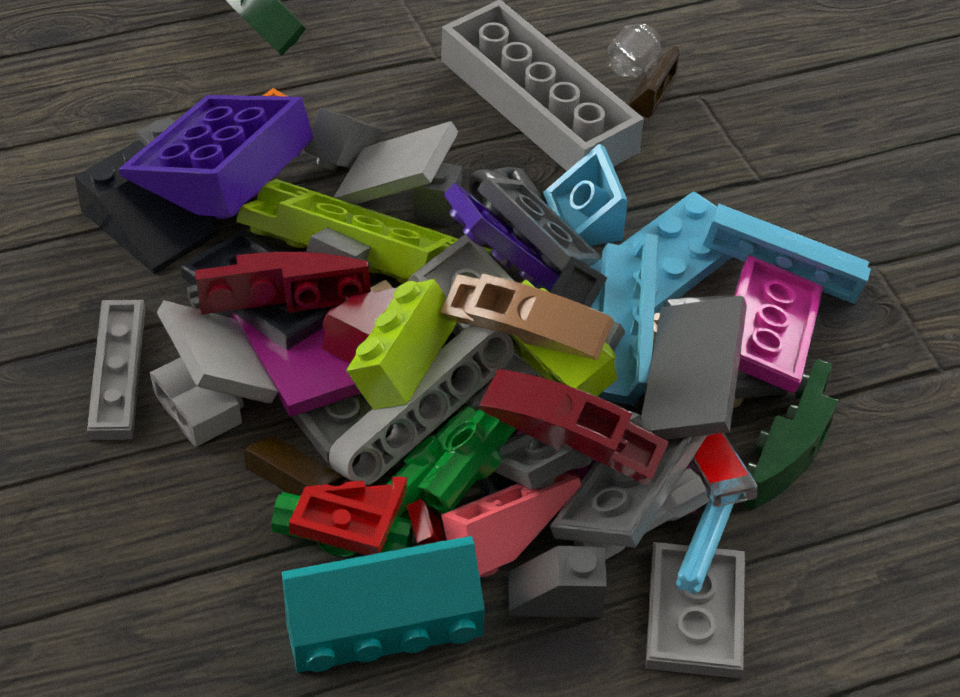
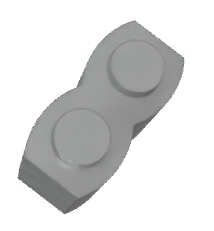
M181 357L150 372L156 397L169 415L176 420L182 432L194 446L197 447L242 423L240 409L244 407L242 397L197 387Z

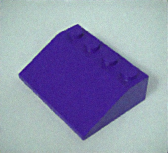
M206 95L118 170L121 177L196 215L227 219L236 215L239 209L251 197L257 195L269 180L279 175L281 169L293 158L299 156L301 150L314 137L302 97Z

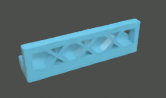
M718 204L703 246L742 261H746L748 255L761 259L823 286L822 292L855 304L866 285L871 271L868 268L869 261Z
M646 233L635 249L607 243L602 251L601 274L608 278L600 290L599 311L611 316L614 322L621 324L625 330L624 336L614 351L616 355L614 363L618 379L597 396L603 400L634 406L646 391L653 352L658 235Z

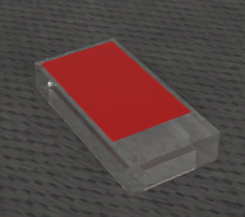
M724 433L707 435L690 461L689 466L702 480L707 489V496L714 508L757 498L758 486Z

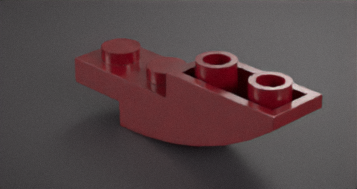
M311 252L236 255L237 265L195 270L201 315L286 303L287 312L339 306L352 296L371 293L368 262L332 254Z
M498 369L478 407L479 410L559 451L565 444L645 486L653 479L668 445V441L629 422L633 413L615 404L562 383L520 372Z

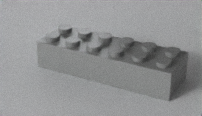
M497 0L442 26L441 61L566 171L598 144L605 147L613 167L640 153L644 118L502 0Z

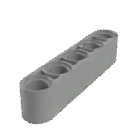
M472 325L466 327L439 351L407 405L372 409L335 441L329 452L331 467L351 481L364 480L365 485H370L377 481L495 376L498 369L502 370L507 366L514 353L512 339L506 333ZM489 340L488 348L484 352V346ZM457 368V374L455 378L451 381L452 374ZM425 397L424 405L419 409L420 401ZM393 425L392 433L386 438L387 430ZM361 454L359 462L352 467L355 457Z

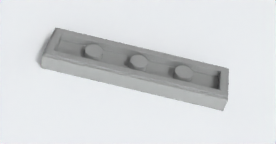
M102 300L87 426L89 440L133 439L145 317L144 300Z

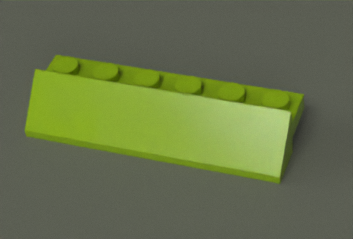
M278 179L267 182L260 189L257 200L243 205L239 209L236 221L250 226V231L255 234L270 236L285 241L291 246L306 249L312 235L329 227L371 247L367 261L371 264L369 272L395 278L403 284L408 281L412 274L459 240L458 238ZM483 247L490 255H492L491 249Z

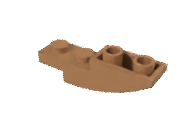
M483 273L480 279L457 274L440 311L443 316L451 321L515 335L526 344L593 360L598 359L614 322L611 316L570 299L522 283Z

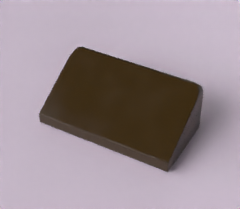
M672 46L649 68L627 104L640 116L650 118L654 114L675 79L678 70L680 46Z
M270 436L253 443L244 450L245 466L248 470L289 494L301 496L305 486L324 484L338 486L343 481L342 475L275 436Z

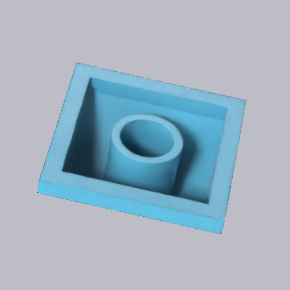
M598 144L543 191L548 206L590 246L623 241L628 203L605 147Z

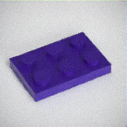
M454 182L445 192L444 196L453 207L449 213L465 227L462 231L466 236L480 247L484 243L488 244L493 248L491 253L507 268L514 264L521 269L519 272L521 277L530 282L535 288H539L542 285L550 291L559 274L541 259L543 253L534 244H527L513 232L512 226Z

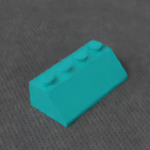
M472 536L282 572L286 625L297 673L309 670L321 672L330 669L334 665L354 661L371 662L384 655L404 651L416 653L429 646L449 642L461 644L475 637L483 636L485 609L475 544Z

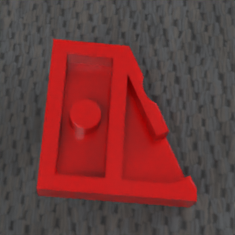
M402 476L392 477V484L365 487L364 480L345 482L339 486L328 484L305 486L289 521V534L364 555L381 553L406 493L407 478Z

